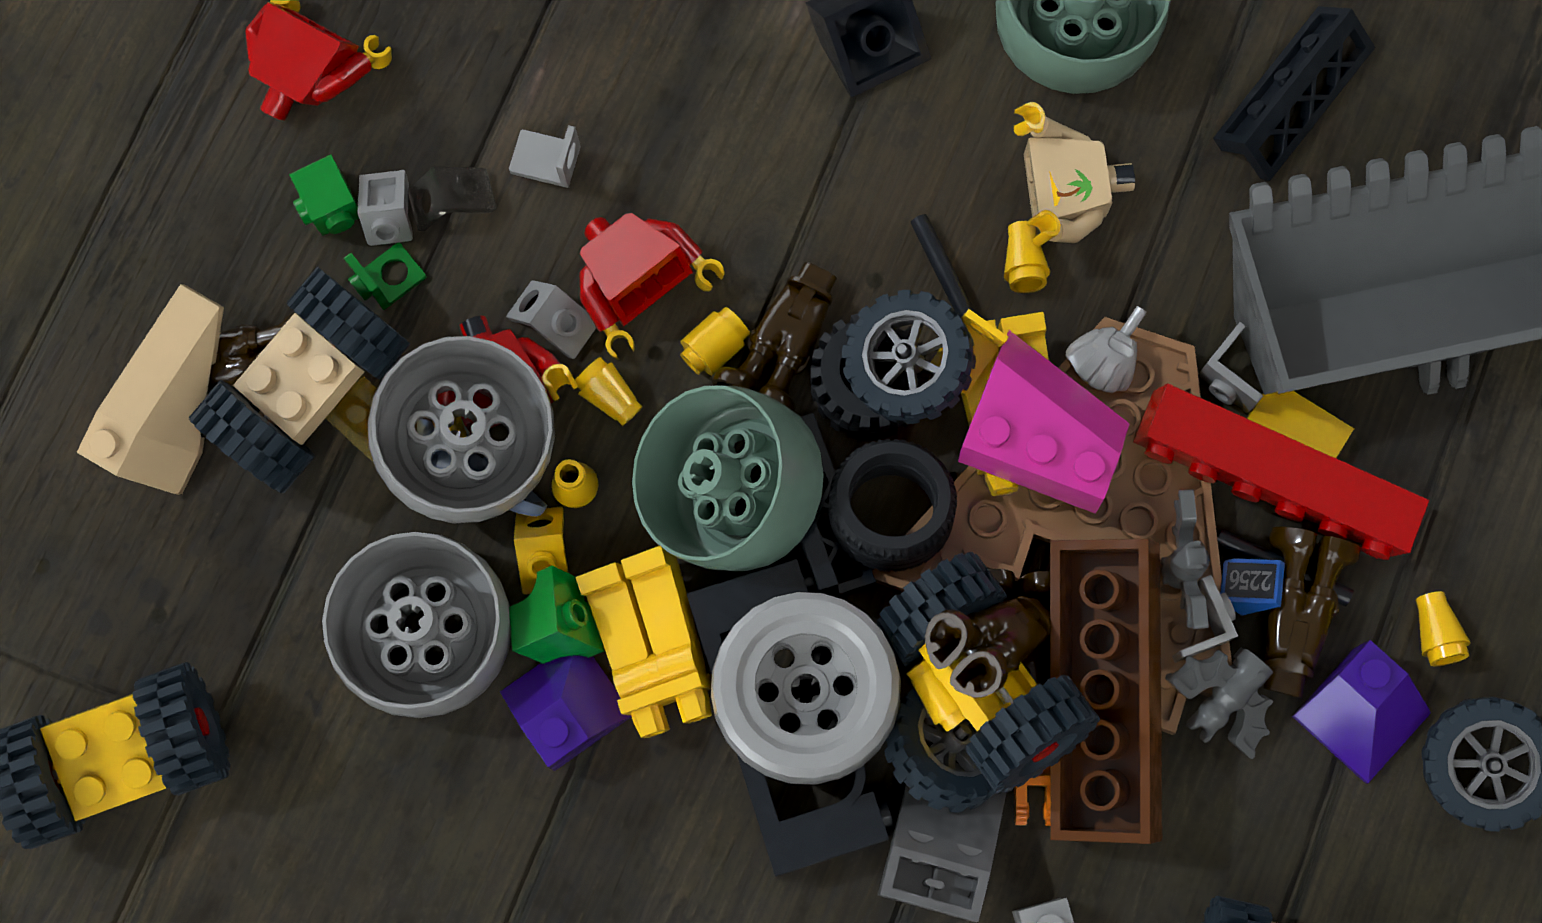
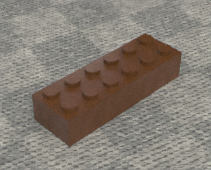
M1150 539L1050 540V679L1053 677L1057 679L1060 675L1069 676L1100 718L1096 728L1088 733L1089 736L1084 741L1076 744V748L1072 752L1065 754L1059 759L1058 763L1052 767L1050 766L1051 840L1152 844L1162 841L1160 543Z

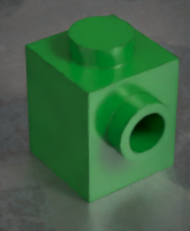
M332 155L326 156L289 174L300 196L293 203L305 226L313 223L320 234L324 236L328 233L338 234L344 232L354 225L355 220L359 219L358 204Z

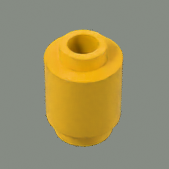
M724 307L719 313L713 311L681 340L685 350L680 356L696 374L699 375L702 371H705L709 375H713L745 346L743 340L750 335V332L733 311Z

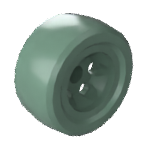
M996 0L997 31L1003 48L1012 62L1033 81L1052 90L1072 94L1095 93L1117 86L1133 76L1147 61L1165 30L1171 0H1053L1058 5V9L1054 12H1047L1042 8L1041 5L1046 0ZM1102 18H1108L1112 20L1114 29L1110 31L1102 30L1099 28L1097 21ZM1076 24L1079 26L1081 33L1077 36H1069L1065 33L1064 26Z
M702 386L685 391L674 398L652 419L641 438L634 459L632 486L634 503L642 525L652 539L667 552L679 559L707 569L749 571L769 566L783 558L803 539L815 519L821 501L824 474L821 452L814 435L802 418L776 399L738 386ZM745 439L744 449L740 453H736L735 443ZM759 465L762 471L761 477L757 482L753 483L750 477L751 470L754 466ZM743 498L746 502V509L742 515L738 516L735 506ZM710 502L714 504V513L712 512V509L710 507Z

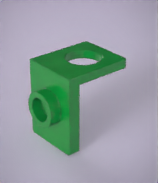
M399 242L364 268L352 253L344 257V260L354 273L348 281L364 301L373 297L383 311L427 278L422 269ZM393 261L402 262L408 268L407 278L399 285H389L382 279L384 267Z

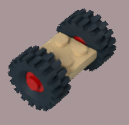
M319 267L311 273L286 304L296 313L292 315L233 386L236 389L220 380L189 416L190 422L201 433L206 435V438L211 443L217 445L224 454L235 460L243 469L251 472L258 480L264 481L269 487L274 490L276 489L280 493H285L315 458V455L304 443L365 372L358 365L381 380L411 344Z

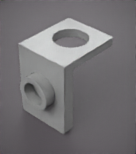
M568 125L564 139L522 129L510 163V173L569 188L581 148L576 127Z
M534 280L529 283L506 316L513 322L531 326L563 354L572 359L576 358L596 329L587 311L559 287ZM538 295L535 303L528 310L524 311L528 302Z
M1239 322L1199 372L1198 377L1210 385V392L1218 400L1228 405L1233 403L1248 414L1261 400L1263 395L1218 361L1245 328V325Z
M1212 575L1201 578L1197 584L1201 594L1205 596L1208 622L1215 637L1179 651L1172 656L1175 663L1186 659L1187 656L1192 657L1225 644L1238 636L1232 623L1236 619L1234 607L1226 593H1219Z

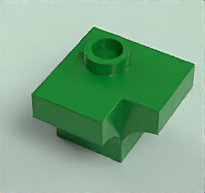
M551 565L538 571L536 583L530 595L525 600L509 607L513 652L545 664L564 656L577 655L589 658L604 651L589 603L584 601V596L581 595L575 576Z

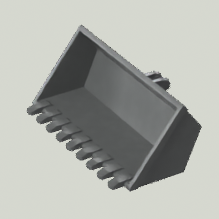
M1538 126L1524 129L1521 133L1520 153L1506 156L1505 139L1501 135L1487 136L1482 142L1481 161L1467 164L1466 147L1461 142L1448 144L1444 148L1443 169L1430 172L1427 155L1422 150L1412 151L1405 156L1404 177L1391 180L1389 165L1383 158L1373 159L1366 165V185L1352 188L1350 172L1345 166L1334 167L1327 173V193L1313 196L1309 177L1306 174L1295 175L1288 181V201L1274 204L1272 189L1267 182L1253 184L1249 189L1250 209L1230 212L1229 228L1233 238L1234 319L1237 325L1239 322L1245 325L1240 334L1264 395L1276 392L1280 394L1418 366V380L1423 393H1427V395L1438 393L1437 391L1440 387L1441 361L1447 360L1446 374L1451 387H1455V389L1466 387L1468 381L1470 355L1542 339V130Z

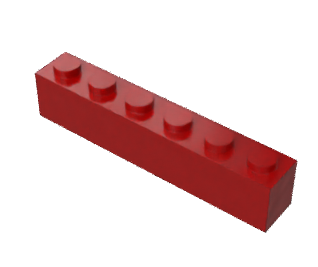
M1168 383L1153 391L1133 443L1146 448L1145 455L1156 461L1166 464L1176 461L1189 467L1188 473L1194 478L1208 483H1215L1216 480L1232 486L1231 492L1239 498L1251 502H1259L1260 499L1276 506L1275 512L1278 515L1298 522L1303 521V518L1319 525L1318 531L1321 534L1344 540L1349 538L1362 544L1361 551L1382 560H1389L1392 556L1410 553L1429 500Z

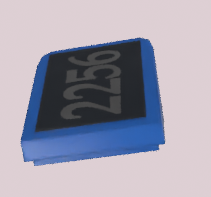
M1225 560L1220 594H1227L1235 612L1241 616L1281 607L1285 563L1281 560Z

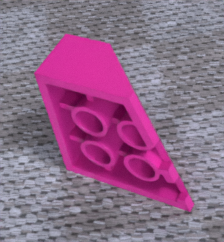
M1009 330L1007 333L1009 338L1002 345L962 445L958 462L1096 514L1106 496L1120 458L1129 423Z

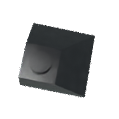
M810 0L806 2L819 42L851 97L859 95L931 59L912 0Z

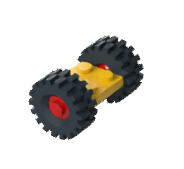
M968 552L963 555V553L955 555L950 562L948 559L939 562L937 568L932 571L930 569L920 574L921 578L913 583L911 581L903 587L905 591L900 595H895L889 601L891 606L883 608L880 613L881 617L877 619L876 624L883 631L890 646L904 666L911 669L923 658L929 664L933 675L942 682L959 706L962 715L970 721L977 731L970 738L971 742L966 745L967 754L997 794H1001L1003 791L1005 793L1011 791L1015 786L1018 788L1024 785L1030 778H1036L1047 767H1052L1058 763L1062 756L1072 752L1076 748V744L1084 741L1089 736L1088 733L1096 728L1100 718L1070 677H1066V675H1060L1057 679L1053 677L1048 679L1044 685H1037L1021 663L1017 671L1008 673L1004 687L995 693L980 698L960 693L950 684V677L955 667L964 658L977 650H969L952 665L943 669H937L930 662L925 644V634L929 622L935 615L945 610L955 609L967 616L972 612L977 613L997 603L1004 602V599L1007 598L1003 588L977 554Z
M185 662L137 679L134 683L136 691H133V694L54 723L50 719L45 720V716L39 715L1 728L0 812L3 815L2 824L7 831L12 830V839L16 843L21 842L22 848H30L31 850L82 831V824L85 823L87 817L166 788H170L172 794H178L179 796L227 778L229 776L228 771L230 770V763L227 759L230 757L229 749L225 745V740L227 739L219 723L221 721L219 713L214 709V700L211 693H207L206 684L202 677H198V671L194 666L191 667L190 663Z

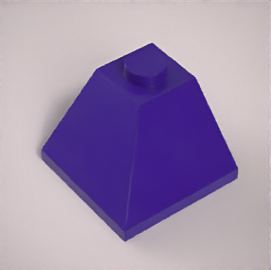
M1369 640L1354 647L1292 717L1367 784L1431 712L1409 674L1375 643Z
M577 655L564 656L545 664L540 663L500 691L519 726L547 767L553 771L559 769L632 717L631 715L621 714L617 702L621 698L593 656L589 658Z

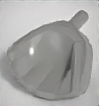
M1136 306L1120 331L1114 327L1094 329L1070 344L1065 356L1084 382H1087L1097 390L1109 393L1126 391L1129 388L1137 361V342L1130 337L1147 313L1145 310Z

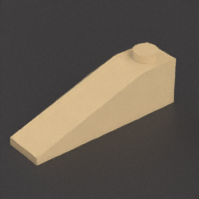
M180 284L96 411L77 453L118 477L176 495L183 494L203 453L205 439L201 437V432L195 425L190 422L189 416L208 395L211 365L216 363L224 307L185 284Z

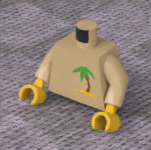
M1029 102L1014 111L1025 119V121L1014 126V133L1017 136H1024L1031 132L1033 138L1028 139L1024 152L1032 218L1027 221V225H1034L1037 234L1032 241L1035 246H1041L1047 241L1078 243L1102 224L1103 218L1107 216L1112 205L1111 193L1134 190L1135 174L1133 165L1127 163L1107 166L1105 147L1102 142L1092 141L1089 136L1046 117L1039 104Z

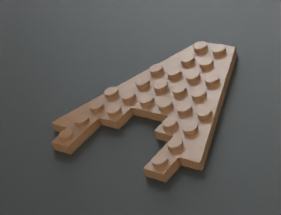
M1104 317L1094 329L1114 327L1120 331L1125 323ZM1137 327L1130 337L1137 342V361L1132 382L1126 391H1116L1114 393L1097 390L1087 382H1084L1068 359L1058 367L1129 423L1120 458L1106 496L1096 514L1018 485V490L1011 494L992 496L985 480V475H978L976 468L968 466L954 481L957 493V509L952 531L943 548L929 561L913 569L908 568L906 571L894 572L891 570L886 572L875 568L872 573L876 583L904 592L903 587L911 581L913 583L921 578L920 574L930 569L932 571L937 568L939 562L948 559L950 562L955 555L960 553L965 555L968 552L977 554L988 569H1005L1014 572L1015 581H1018L1032 538L1050 543V540L1150 539L1160 543V559L1168 557L1177 549L1176 537L1172 533V526H1175L1176 523L1174 500H1179V490L1193 489L1197 514L1193 541L1203 542L1210 557L1209 566L1197 582L1201 578L1212 575L1220 593L1222 575L1211 483L1194 478L1188 473L1189 467L1176 461L1166 464L1148 457L1144 453L1146 448L1133 443L1154 390L1168 383L1201 398L1195 346ZM933 506L930 507L906 535L918 531L928 523L933 515ZM1160 564L1161 730L1173 735L1177 731L1186 697L1180 694L1165 679V676L1169 673L1173 674L1182 668L1186 663V659L1175 663L1172 656L1183 649L1214 638L1215 635L1209 622L1208 628H1187V613L1185 609H1180L1182 591L1170 585H1163L1162 565ZM1229 642L1192 656L1197 660H1205L1213 656L1216 650H1219L1228 656L1227 662L1229 665H1232ZM1212 687L1203 690L1199 694L1210 697L1212 695Z

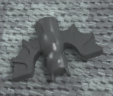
M1179 490V500H1174L1176 523L1175 526H1172V533L1176 537L1177 549L1168 557L1160 559L1163 576L1162 583L1163 585H1170L1173 588L1181 589L1180 609H1185L1187 613V628L1204 629L1209 627L1205 596L1201 594L1198 588L1197 580L1203 576L1209 566L1210 557L1203 542L1193 541V532L1197 521L1194 490Z
M1242 647L1234 654L1235 660L1232 665H1229L1227 662L1228 656L1219 650H1216L1213 656L1205 660H1197L1187 656L1186 663L1182 668L1173 674H1167L1165 679L1188 699L1194 698L1212 687V695L1203 701L1198 710L1188 719L1186 726L1191 730L1201 727L1200 740L1206 743L1211 740L1218 729L1227 724L1230 714L1237 711L1236 720L1228 734V740L1243 754L1253 759L1258 742L1263 736H1267L1270 733L1265 725L1264 718L1268 706L1273 703V700L1267 696L1259 695L1257 690L1268 680L1273 671L1260 658Z

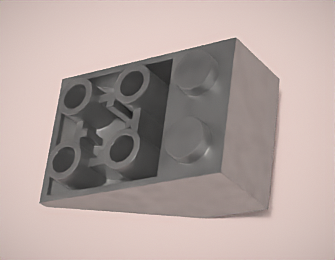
M955 763L956 771L966 772L960 764ZM906 785L878 896L971 922H979L991 873L1006 793L1004 791L1001 794L995 793L981 806L972 810L968 806L962 812L955 813L950 812L949 807H943L941 810L934 809L928 806L929 801L922 797L917 800L908 792L910 788Z

